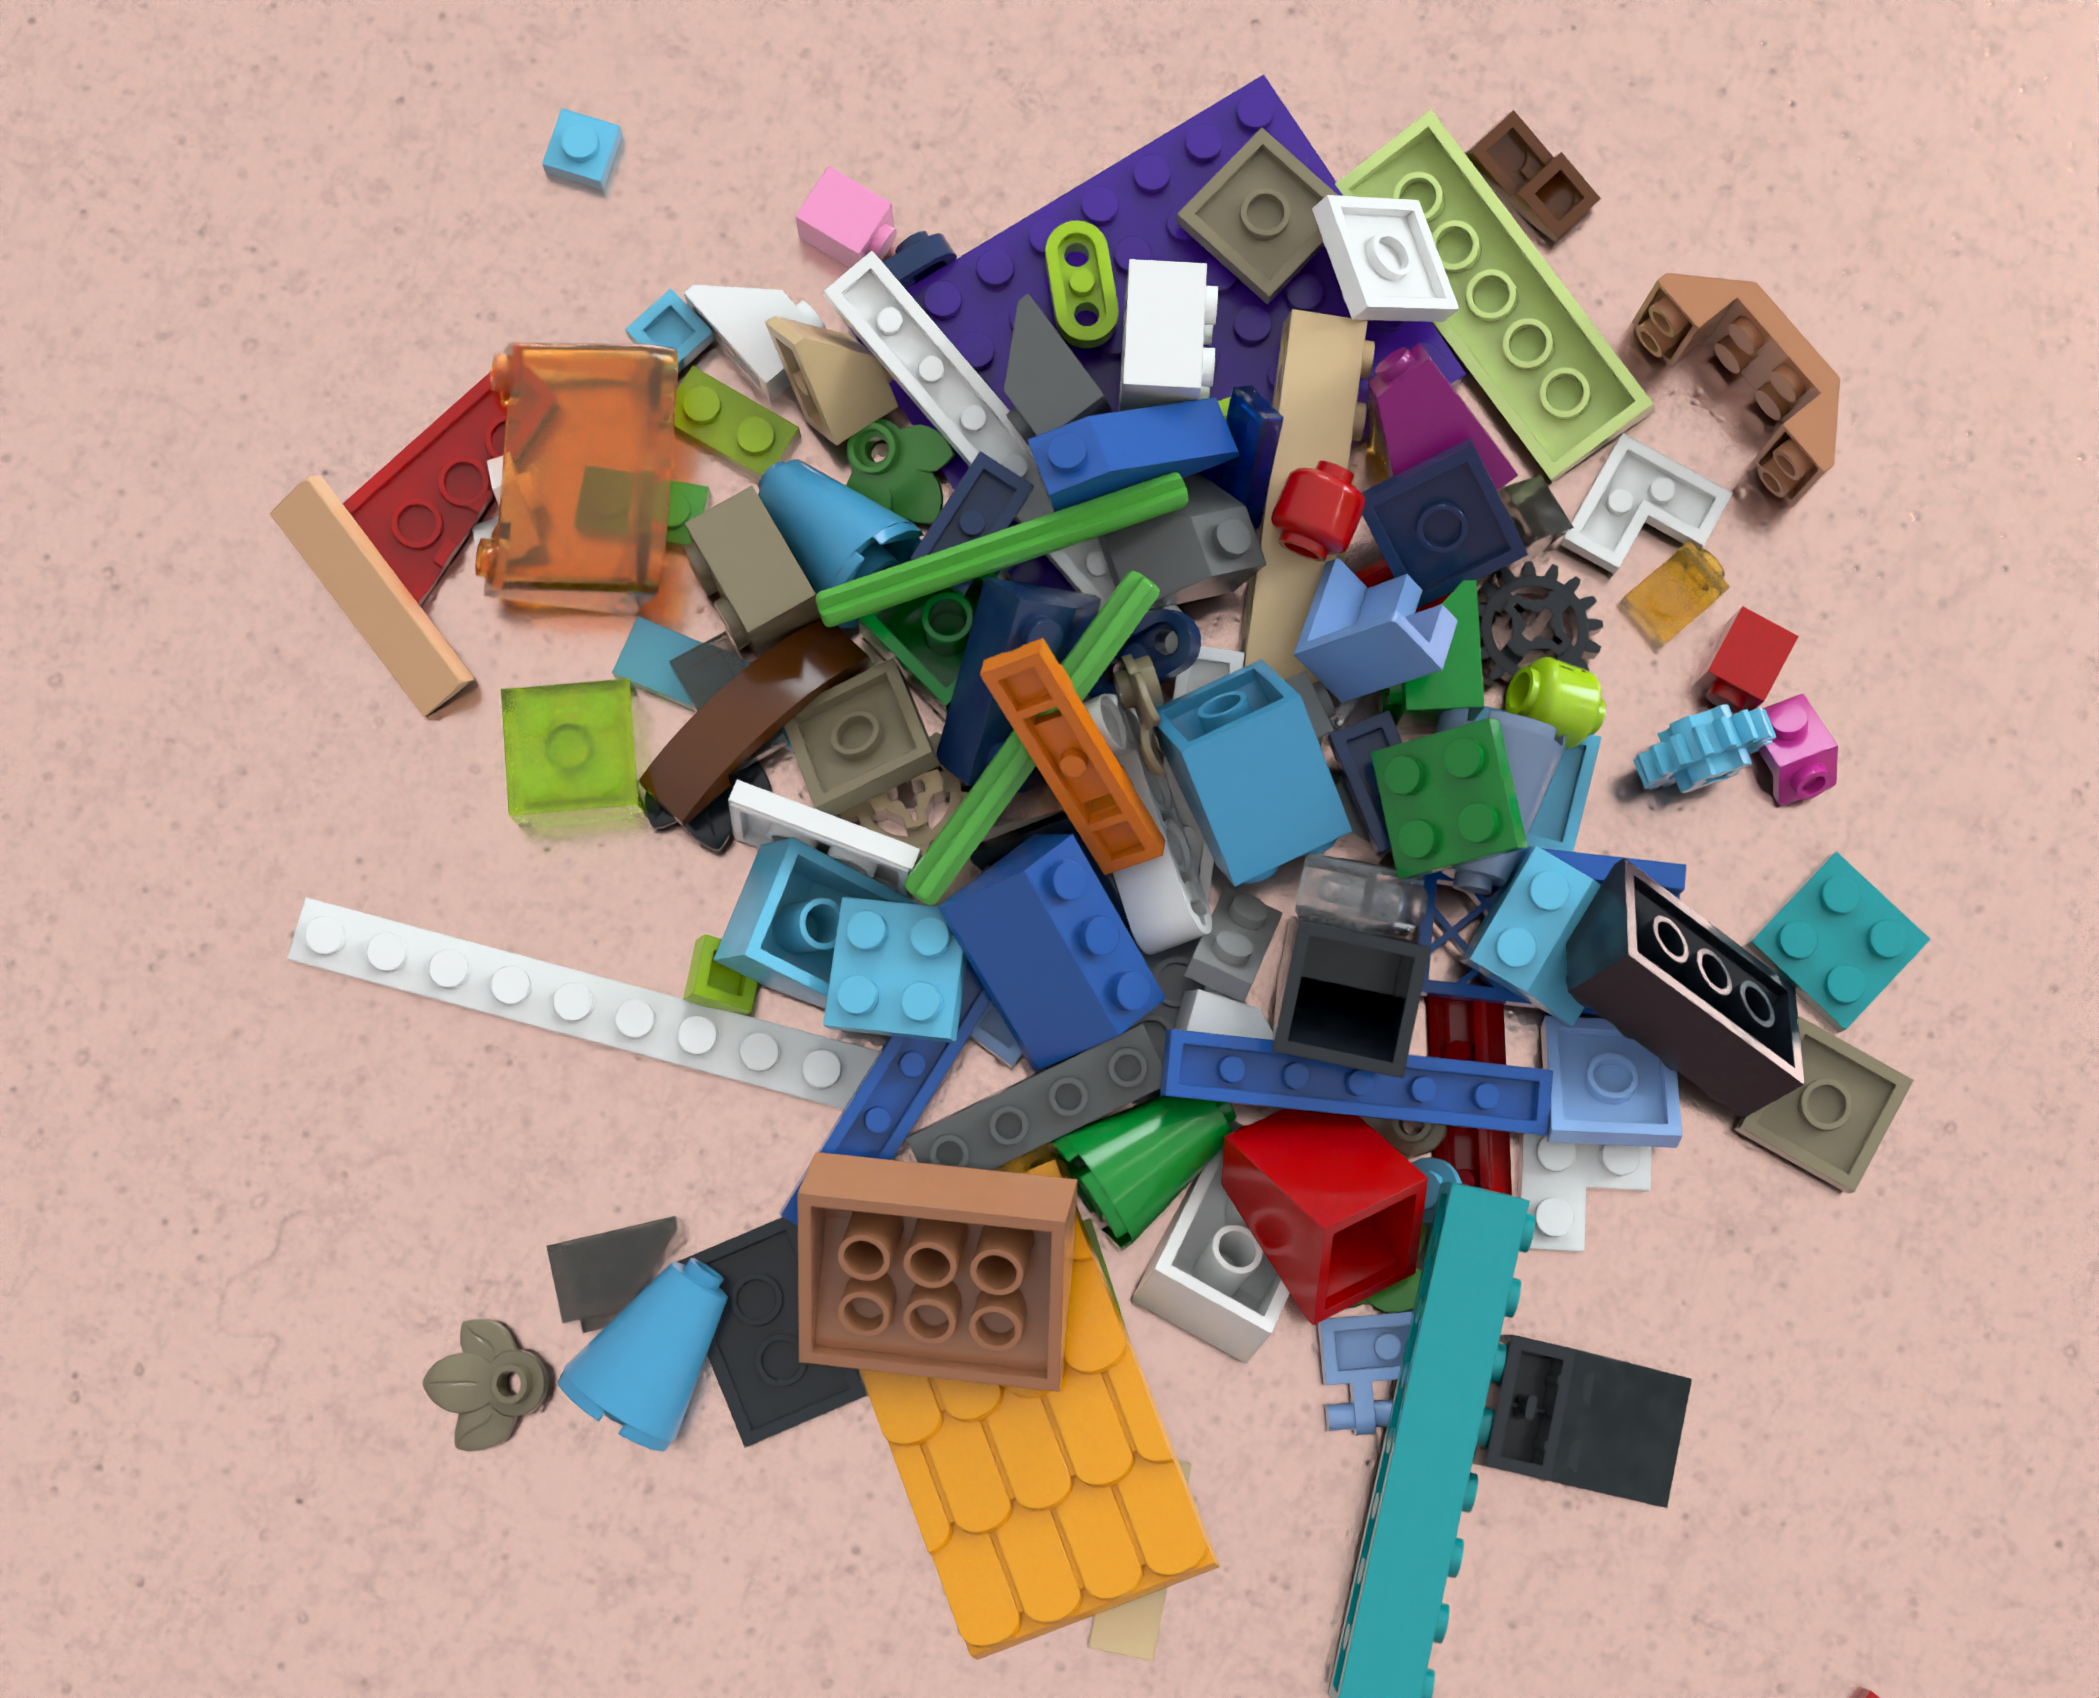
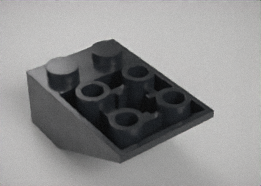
M1512 1334L1500 1335L1499 1342L1507 1346L1506 1362L1500 1381L1498 1383L1490 1381L1485 1407L1492 1409V1425L1486 1446L1484 1448L1477 1447L1474 1464L1667 1508L1692 1379Z

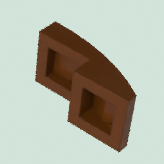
M1514 110L1506 114L1465 152L1481 176L1525 219L1553 241L1560 238L1601 199L1562 152L1553 156Z

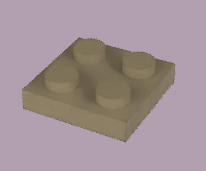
M1261 128L1179 211L1176 223L1268 305L1324 247L1322 235L1312 208L1327 195H1339L1266 130Z
M894 658L822 692L784 725L814 808L833 816H837L940 766L903 672Z
M1799 1016L1804 1085L1747 1117L1740 1118L1734 1130L1847 1194L1854 1193L1914 1080Z

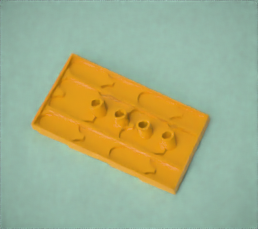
M1055 1159L1032 1168L1026 1173H1021L1066 1178L1061 1165ZM1077 1205L1075 1245L1060 1392L859 1369L881 1431L890 1446L927 1551L932 1555L960 1635L966 1642L970 1656L976 1660L1220 1567Z

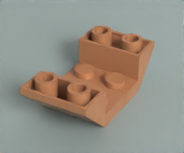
M1665 273L1660 277L1633 319V323L1637 326L1638 338L1651 354L1656 357L1663 356L1672 367L1708 338L1715 343L1714 350L1721 363L1733 373L1737 374L1740 372L1756 390L1755 398L1762 410L1772 419H1781L1784 423L1753 461L1759 466L1758 473L1764 485L1774 495L1778 497L1785 496L1794 507L1834 466L1840 377L1757 282Z

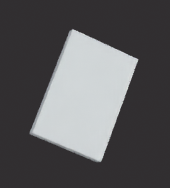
M736 780L728 799L733 827L732 832L736 840L759 848L761 844L793 837L912 899L913 895L904 887V882L920 860V848Z

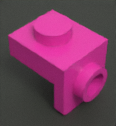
M1802 693L1762 708V710H1766L1777 738L1773 739L1771 744L1759 748V753L1773 773V796L1779 805H1786L1799 799L1816 797L1826 789L1835 786L1837 783L1838 745L1805 695Z

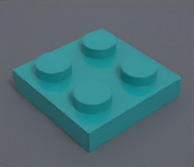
M1836 851L1816 869L1746 945L1774 972L1792 984L1796 992L1840 1033L1845 1031L1931 939Z

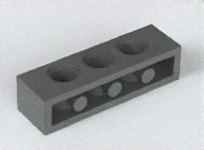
M1140 1022L1127 1029L1120 1036L1059 1061L911 1133L906 1139L918 1163L993 1170L1160 1089L1163 1064L1144 1024Z

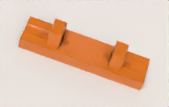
M1041 638L1013 651L985 659L980 672L981 678L1104 875L1163 856L1165 838L1134 789L1133 781L1123 765H1120L1074 690L1070 677L1063 666L1059 665L1045 640ZM1056 707L1059 708V710L1037 717L1039 713L1045 712Z

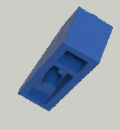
M1216 397L1087 416L1027 440L1053 512L1172 472L1179 473L1183 479L1239 457V451Z

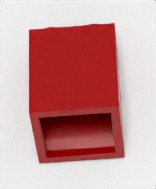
M1282 1109L1255 1123L1242 1126L1235 1132L1225 1136L1221 1185L1304 1317L1312 1325L1416 1273L1428 1177L1360 1116Z

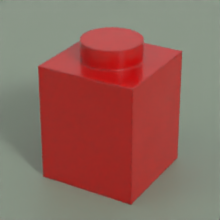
M1742 606L1728 620L1695 685L1708 691L1706 698L1716 706L1727 704L1732 713H1738L1746 709L1748 712L1754 710L1765 701L1799 636Z

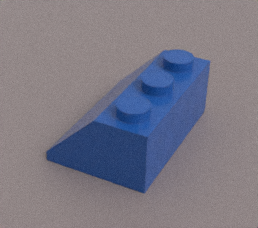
M1033 834L937 906L1033 1070L1043 1069L1120 1036L1166 999L1073 834Z

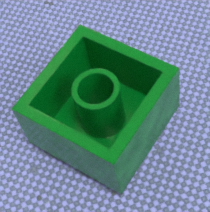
M993 572L976 578L964 597L948 587L857 618L860 633L886 660L895 659L905 679L945 720L985 576L998 578Z

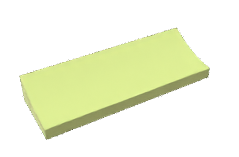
M1432 109L1335 183L1343 196L1419 200L1459 310L1444 322L1433 323L1552 482L1618 435L1656 411L1653 402Z

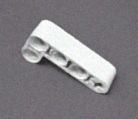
M1102 694L1082 702L1120 765H1123L1133 781L1134 789L1165 838L1163 856L1113 872L1136 942L1146 954L1153 955L1208 935L1212 929L1209 905L1166 775L1159 777L1152 774L1143 761L1139 738L1141 725L1135 707L1123 710L1118 695ZM1158 759V762L1163 767L1161 759Z

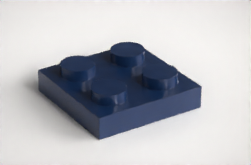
M1472 438L1361 492L1365 498L1362 516L1394 578L1408 574L1423 590L1417 609L1452 593L1463 580L1481 579L1528 556L1527 549Z

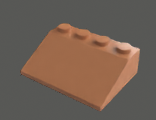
M815 1152L798 1191L799 1362L1060 1392L1075 1245L1077 1179Z

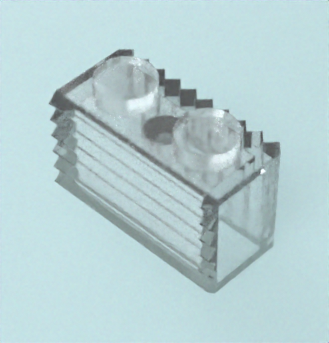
M1309 853L1304 861L1295 912L1300 919H1310L1311 921L1332 924L1337 927H1346L1347 929L1358 930L1359 932L1408 936L1415 931V926L1422 922L1427 909L1428 896L1426 889L1423 888L1424 876L1413 879H1398L1396 868Z

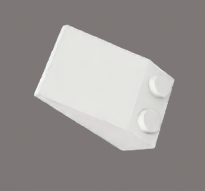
M1235 1120L1229 1124L1232 1132L1244 1126ZM1223 1147L1192 1181L1131 1301L1246 1364L1272 1334L1290 1293L1221 1185Z

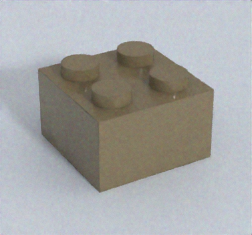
M753 486L744 489L685 522L691 543L682 548L690 562L688 564L706 596L716 591L721 596L720 599L714 601V604L721 615L720 619L738 650L749 645L757 659L797 630L821 618L816 605V593Z

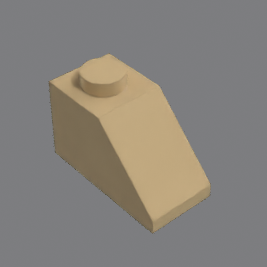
M774 316L765 322L807 423L836 446L898 407L889 385L894 378L869 349L850 335Z

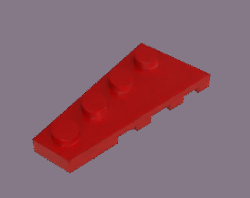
M514 351L342 503L419 606L422 605L471 532L472 527L477 523L495 496L492 490L487 460L511 453L516 465L557 403V397Z

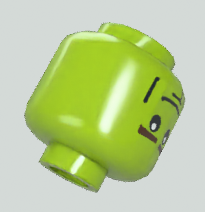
M1551 657L1538 659L1531 665L1519 669L1512 678L1506 694V709L1508 713L1529 717L1557 728L1556 737L1565 735L1567 738L1565 749L1575 748L1588 735L1595 734L1602 726L1606 715V703L1602 699V688L1597 676L1583 668Z

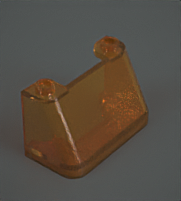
M510 342L503 351V354L495 353L491 367L490 389L491 391L500 392L501 404L507 406L498 524L495 526L490 539H480L476 554V576L485 577L484 597L633 616L656 596L662 581L666 550L678 378V354L676 348L653 344Z

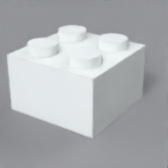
M1129 260L1124 300L1119 411L1209 398L1210 387L1213 386L1215 348H1206L1203 345H1211L1213 325L1216 324L1218 286H1206L1207 263Z

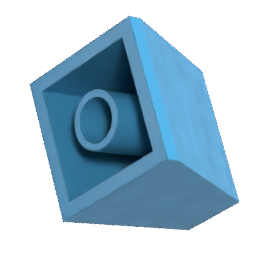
M1262 659L1155 708L1160 716V724L1153 727L1154 734L1216 865L1235 887L1242 883L1251 884L1263 881L1272 876L1277 871L1278 866L1301 855L1313 856L1330 849L1335 844L1336 839L1352 832L1301 695Z

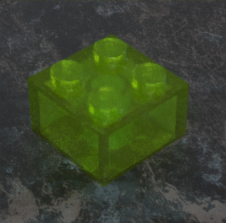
M630 678L501 689L508 812L510 818L519 828L647 818L644 801L645 789L639 783V779L644 773L638 693Z

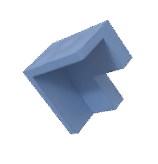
M1339 558L1326 562L1294 656L1342 703L1443 670L1458 620L1443 604L1415 613L1423 590L1408 574L1367 588Z

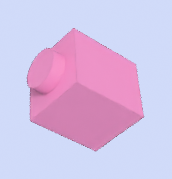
M830 166L827 167L795 216L800 239L849 268H852L871 251L882 260L891 248L897 234V230L893 228L892 203Z

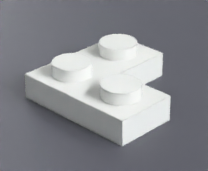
M1622 433L1560 545L1615 574L1643 524L1647 523L1699 552L1705 545L1733 492Z
M1519 1133L1517 1196L1530 1201L1527 1213L1535 1215V1229L1529 1250L1584 1252L1586 1188L1640 1192L1651 1191L1652 1147L1547 1142V1135Z

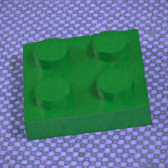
M1483 719L1371 752L1398 879H1413L1528 848L1499 719Z

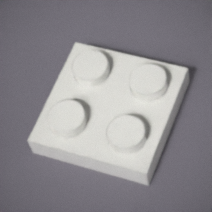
M1327 195L1312 208L1352 320L1444 322L1459 310L1419 200Z

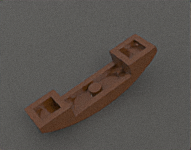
M821 618L797 630L753 661L706 702L675 734L639 779L640 785L684 827L731 785L728 775L819 694L856 675L870 662L869 656L837 626H825Z

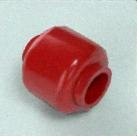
M1323 460L1318 462L1316 469L1298 468L1291 471L1271 516L1272 525L1280 534L1278 543L1297 555L1319 562H1324L1327 555L1345 552L1350 545L1365 507L1364 495L1351 484L1354 474L1342 466Z

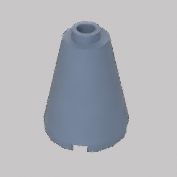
M1457 708L1446 710L1438 716L1436 733L1476 721H1467L1469 709ZM1489 710L1488 718L1499 719L1524 832L1527 838L1565 751L1567 738L1565 735L1556 737L1557 728L1550 724L1525 716ZM1521 850L1443 870L1442 873L1454 878L1452 887L1457 890L1472 894L1490 895L1493 886L1505 885Z

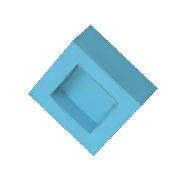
M561 108L542 162L545 173L604 190L623 136L620 125Z
M671 288L625 329L627 337L669 380L715 340L713 331Z

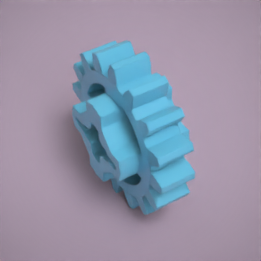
M1725 704L1699 714L1688 715L1669 724L1670 727L1667 730L1658 733L1661 743L1650 746L1648 751L1638 754L1636 756L1637 759L1633 761L1644 788L1652 790L1662 785L1667 787L1677 782L1680 792L1687 793L1740 774L1739 771L1752 765L1749 754L1759 751V748L1771 744L1772 740L1777 737L1765 709L1762 710L1759 707L1749 712L1746 709L1732 715L1729 705Z

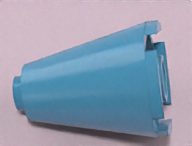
M799 459L773 464L765 471L758 484L759 498L816 595L820 591L910 561L911 556L922 541L920 537L925 536L914 523ZM854 619L838 626L840 628H854L858 626V620Z
M690 1258L686 1265L672 1262L564 1366V1371L558 1380V1386L572 1402L598 1422L605 1415L622 1425L618 1433L622 1437L651 1450L666 1451L671 1442L676 1439L728 1299L726 1293L719 1288L724 1278L714 1269L694 1258Z

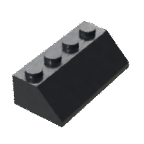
M1623 858L1615 863L1566 942V984L1568 993L1580 1005L1591 1008L1613 1024L1624 1037L1638 1042L1656 1055L1667 1068L1678 1071L1700 1087L1710 1099L1721 1102L1741 1118L1747 1117L1803 1086L1804 1075L1795 987L1627 859Z

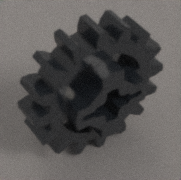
M1528 561L1521 568L1519 578H1515L1507 567L1501 569L1496 576L1499 589L1487 582L1480 586L1477 595L1485 604H1478L1482 665L1486 663L1491 669L1486 677L1485 684L1491 686L1502 678L1508 681V690L1512 678L1521 669L1518 666L1520 663H1533L1545 657H1551L1589 671L1588 666L1581 658L1594 659L1600 653L1601 646L1589 640L1588 637L1600 632L1603 628V621L1587 618L1586 613L1594 606L1597 600L1594 596L1579 599L1574 592L1579 587L1581 579L1575 576L1565 585L1557 581L1559 575L1558 566L1554 564L1550 566L1544 576H1537L1533 562ZM1535 593L1546 596V598L1525 600L1519 594ZM1564 612H1566L1571 622L1573 641L1572 638L1564 633L1562 616ZM1493 618L1496 619L1494 624L1502 630L1503 648L1501 651H1499L1493 638ZM1536 622L1543 630L1540 635L1530 641L1522 633L1525 628Z

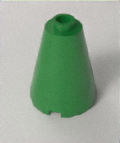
M1160 1096L1090 1122L1049 1142V1144L1057 1151L1054 1156L1061 1165L1065 1176L1068 1179H1077V1195L1090 1214L1094 1212L1098 1218L1104 1216L1108 1225L1102 1231L1117 1249L1123 1251L1138 1239L1224 1147L1225 1136L1233 1133L1229 1124L1236 1120L1237 1117L1230 1103Z

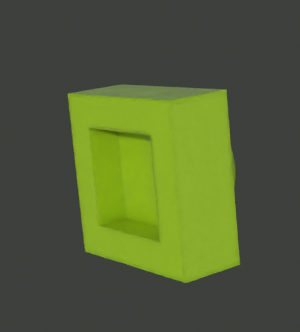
M704 934L695 941L683 1000L707 1008L748 1015L752 1012L758 982L714 961L713 959L722 939Z

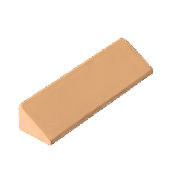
M321 475L306 477L269 513L423 717L428 716L475 679Z

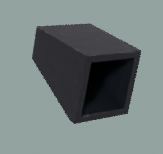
M1291 915L1278 974L1271 1050L1403 1078L1431 947L1413 940Z

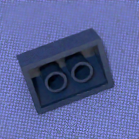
M985 576L936 753L939 763L967 786H974L1014 730L980 676L984 660L1001 653L1013 651L1025 644L1043 638L1059 665L1062 664L1096 617L1101 598L1091 594ZM1037 766L1020 787L1019 793H1025L1046 781Z

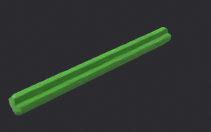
M1172 472L820 591L816 595L817 609L824 625L833 627L1184 508L1189 501L1187 488L1181 475L1177 472Z
M1133 570L1127 572L1061 664L1073 682V688L1082 702L1159 596L1160 590L1156 584L1139 572ZM1056 707L1045 712L1039 713L1037 717L1059 710V708ZM1014 730L906 878L904 887L923 903L933 906L939 901L1036 767V764Z

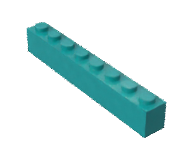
M1444 1179L1441 1181L1328 1692L1330 1698H1432L1435 1671L1427 1667L1433 1642L1441 1644L1447 1631L1449 1605L1442 1603L1447 1577L1456 1578L1462 1563L1464 1541L1461 1538H1457L1456 1535L1461 1513H1470L1476 1499L1478 1475L1471 1472L1476 1446L1484 1448L1490 1435L1492 1409L1486 1408L1485 1403L1490 1381L1496 1383L1500 1381L1506 1362L1507 1346L1499 1342L1504 1317L1513 1318L1519 1303L1521 1280L1513 1278L1519 1252H1528L1535 1229V1215L1527 1213L1530 1203L1527 1199Z

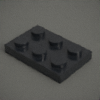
M781 1217L677 1261L686 1265L690 1258L697 1259L714 1269L724 1278L719 1288L726 1293L728 1299L707 1356L744 1448L868 1396L857 1369L799 1362L798 1226Z

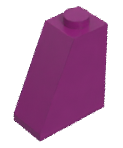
M1420 343L1409 351L1405 347L1400 348L1379 363L1375 369L1377 376L1371 379L1368 384L1388 478L1469 438H1472L1497 491L1518 476L1507 457Z

